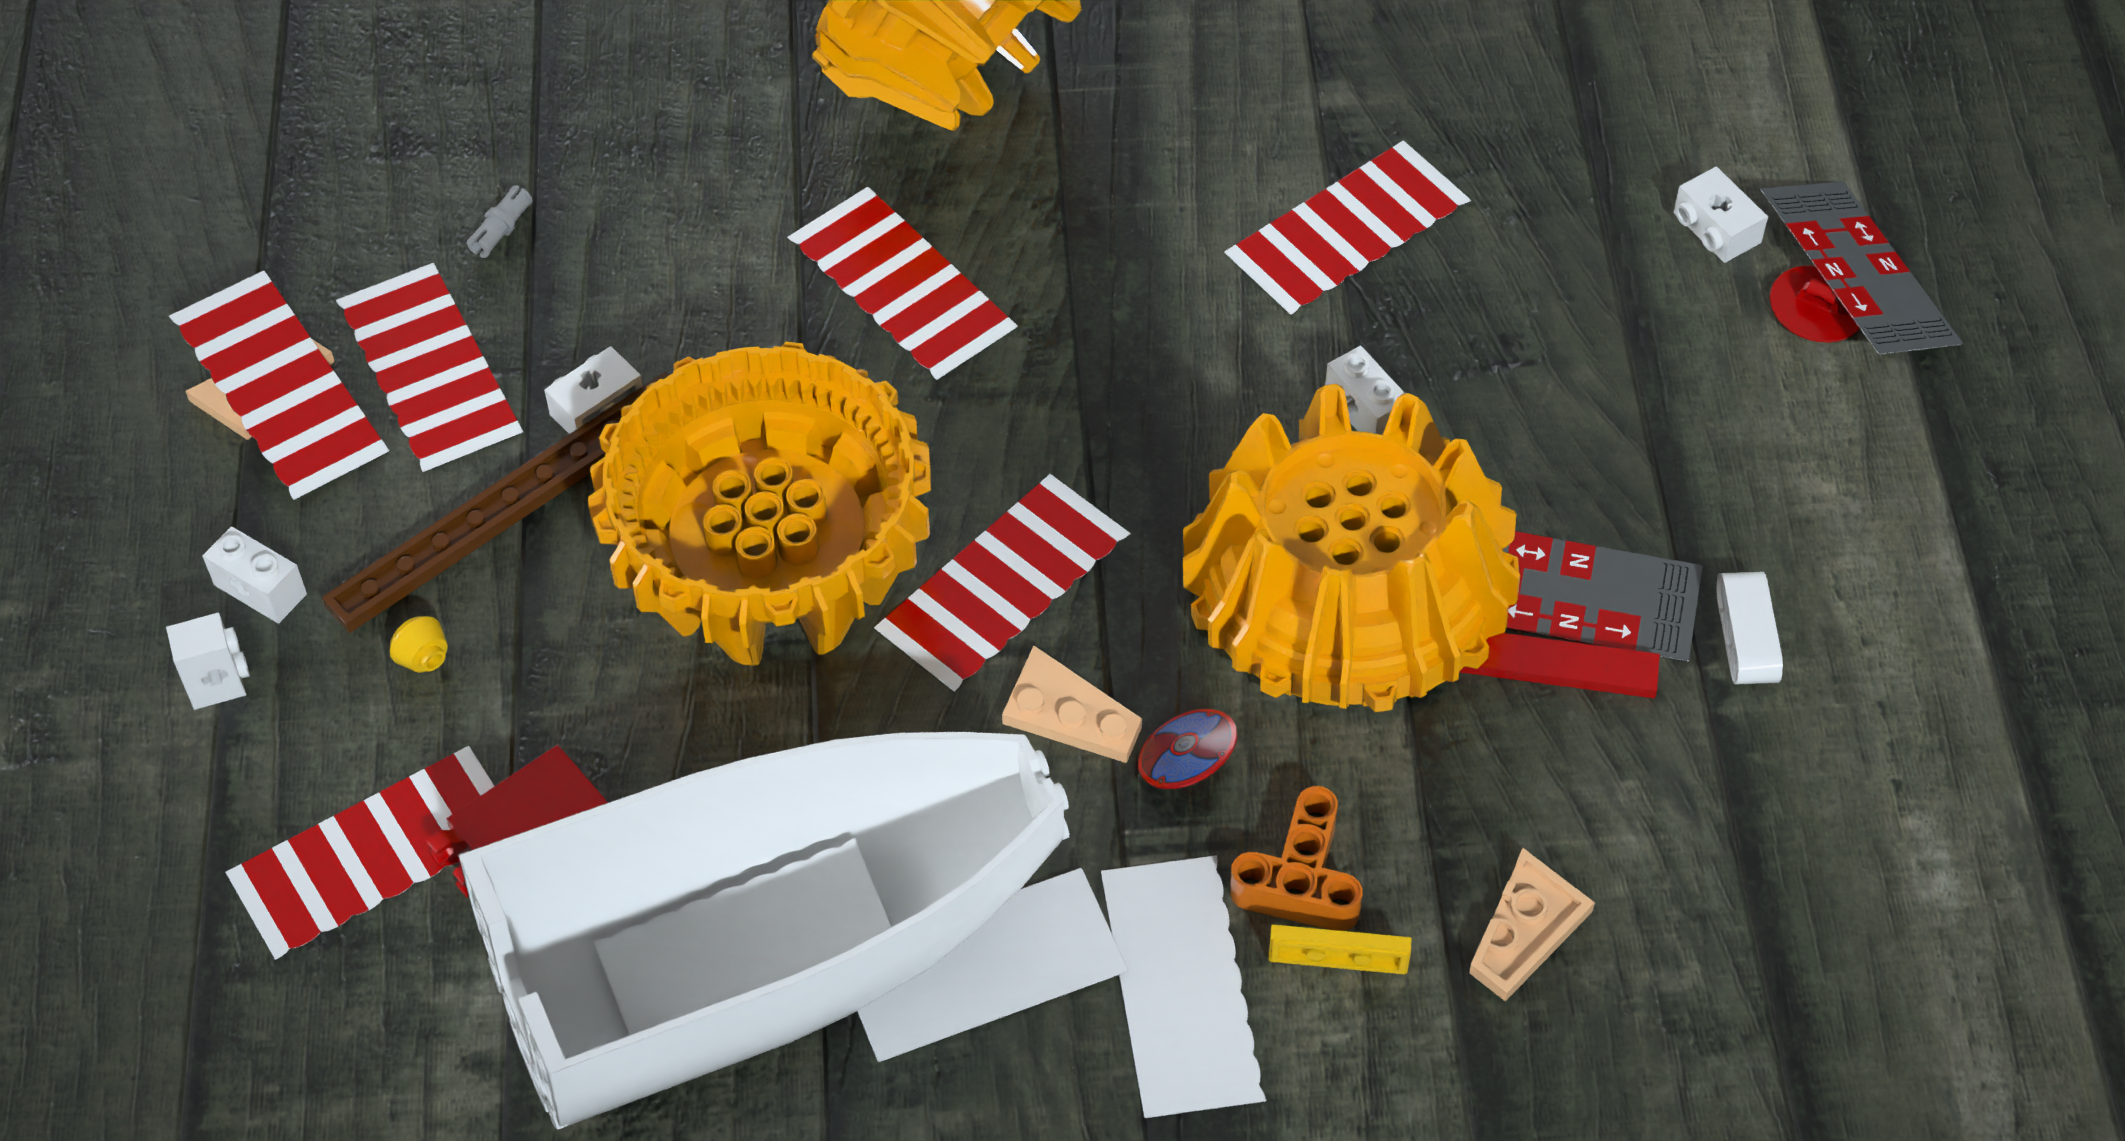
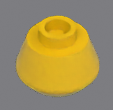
M417 616L407 620L395 631L390 641L391 659L396 664L418 673L430 672L440 667L445 660L448 649L440 622L436 618L429 616Z

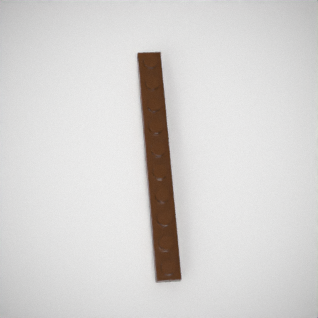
M666 371L324 595L322 600L325 608L348 633H351L589 475L591 466L605 457L606 454L601 449L599 440L605 425L619 423L622 418L621 409L623 407L632 405L647 390L646 387L650 383L657 382L659 379H665L669 374Z

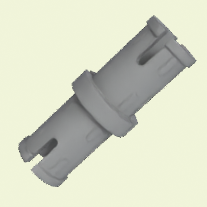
M512 186L502 201L485 213V221L467 240L468 248L475 255L483 248L480 257H488L502 237L512 233L515 229L516 220L533 201L531 195L522 188L520 193L516 195L520 188L519 186Z

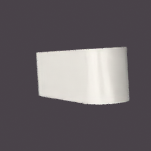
M1764 572L1719 573L1717 578V602L1733 683H1780L1783 670L1782 654L1766 574Z

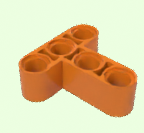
M1312 786L1300 793L1281 858L1258 852H1246L1235 858L1231 867L1230 896L1238 907L1329 930L1346 931L1356 925L1359 920L1362 902V886L1360 882L1352 875L1325 868L1335 832L1338 807L1337 798L1331 790L1322 786ZM1309 813H1320L1324 816L1313 817ZM1308 850L1314 854L1306 856L1299 854L1298 851ZM1247 878H1254L1258 880L1259 883L1248 884L1246 882H1243L1242 880ZM1299 889L1304 893L1297 895L1289 893L1287 890ZM1343 899L1349 904L1337 905L1332 900Z

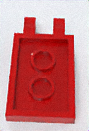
M557 744L447 817L450 830L438 831L426 841L432 848L429 851L430 855L441 867L449 863L465 849L472 851L596 808L608 802ZM460 865L453 871V875L458 880L455 884L463 895L468 898L469 894L462 866Z

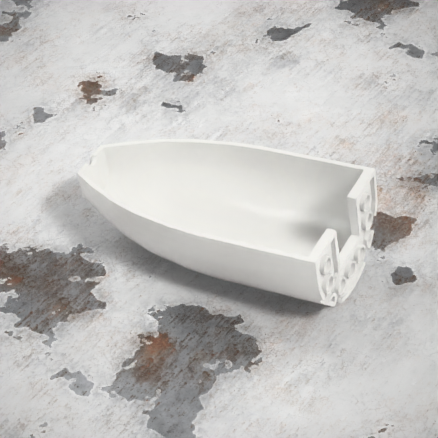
M922 732L836 739L751 757L687 775L460 854L459 858L472 909L489 955L488 961L498 991L502 993L510 1018V1025L533 1084L546 1112H549L555 1128L558 1130L793 1042L851 1015L929 970L989 921L1024 886L1059 843L1069 838L1068 826L1064 819V810H1067L1069 807L1068 799L1060 783L1053 784L1051 778H1045L1049 776V767L1042 751H1034L1026 735ZM855 838L890 922V929L845 953L793 976L629 1036L593 941L612 938L616 933L625 928L645 925L649 920L658 915L678 912L682 907L691 902L711 899L716 893L724 889L743 886L749 880L763 874H774L790 863L802 860L807 861L818 852L829 848H840L844 843Z

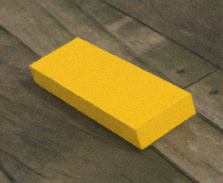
M1272 924L1268 961L1405 975L1408 972L1412 937Z

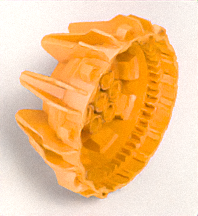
M829 0L817 24L815 41L818 47L813 52L812 57L822 67V72L849 97H875L943 128L955 131L960 125V114L957 108L970 115L983 116L993 107V96L977 69L978 65L984 66L994 53L1024 73L1031 72L1039 64L1040 57L1016 29L1028 12L1038 9L1062 22H1071L1082 9L1080 0Z
M785 342L781 347L774 346V348H760L759 346L737 348L718 352L715 356L705 359L703 357L697 360L691 357L682 359L674 363V371L665 379H659L657 382L650 383L646 387L647 390L632 405L623 407L621 409L622 418L619 423L606 424L599 437L601 449L606 454L605 457L591 466L590 473L595 492L588 497V505L592 524L595 527L600 544L618 545L609 560L614 584L618 588L633 589L637 608L641 612H658L683 637L694 634L702 621L705 643H713L715 641L733 661L742 665L755 666L760 663L766 623H774L777 627L794 624L795 620L799 618L812 648L818 655H824L834 650L842 643L854 619L865 617L863 601L868 605H880L898 573L915 568L917 563L915 543L927 539L930 534L928 508L915 498L931 491L929 447L927 443L918 441L915 416L897 409V390L887 381L874 383L868 378L867 371L863 369L856 370L836 360V357L831 355L819 354L818 356L808 353L804 349L803 343Z
M1338 384L1324 385L1316 391L1304 419L1299 420V442L1290 445L1284 429L1275 415L1263 413L1247 430L1237 448L1232 452V456L1226 466L1222 469L1212 470L1209 473V499L1211 501L1203 513L1197 514L1194 522L1183 528V586L1199 596L1191 604V616L1196 628L1208 630V644L1212 648L1224 649L1232 658V667L1236 671L1253 673L1260 678V691L1274 698L1284 693L1290 696L1293 694L1302 697L1303 703L1315 702L1324 705L1340 706L1339 708L1345 709L1349 704L1369 706L1374 712L1389 711L1393 709L1397 699L1406 696L1421 698L1426 696L1428 690L1445 681L1454 682L1459 680V671L1464 666L1478 669L1489 655L1487 638L1505 632L1509 606L1516 604L1518 600L1520 574L1518 557L1502 550L1514 540L1517 515L1514 510L1501 505V484L1485 477L1467 440L1454 439L1450 442V439L1441 437L1426 404L1418 397L1409 393H1404L1397 397L1384 433L1379 435L1369 432L1352 431L1343 386Z

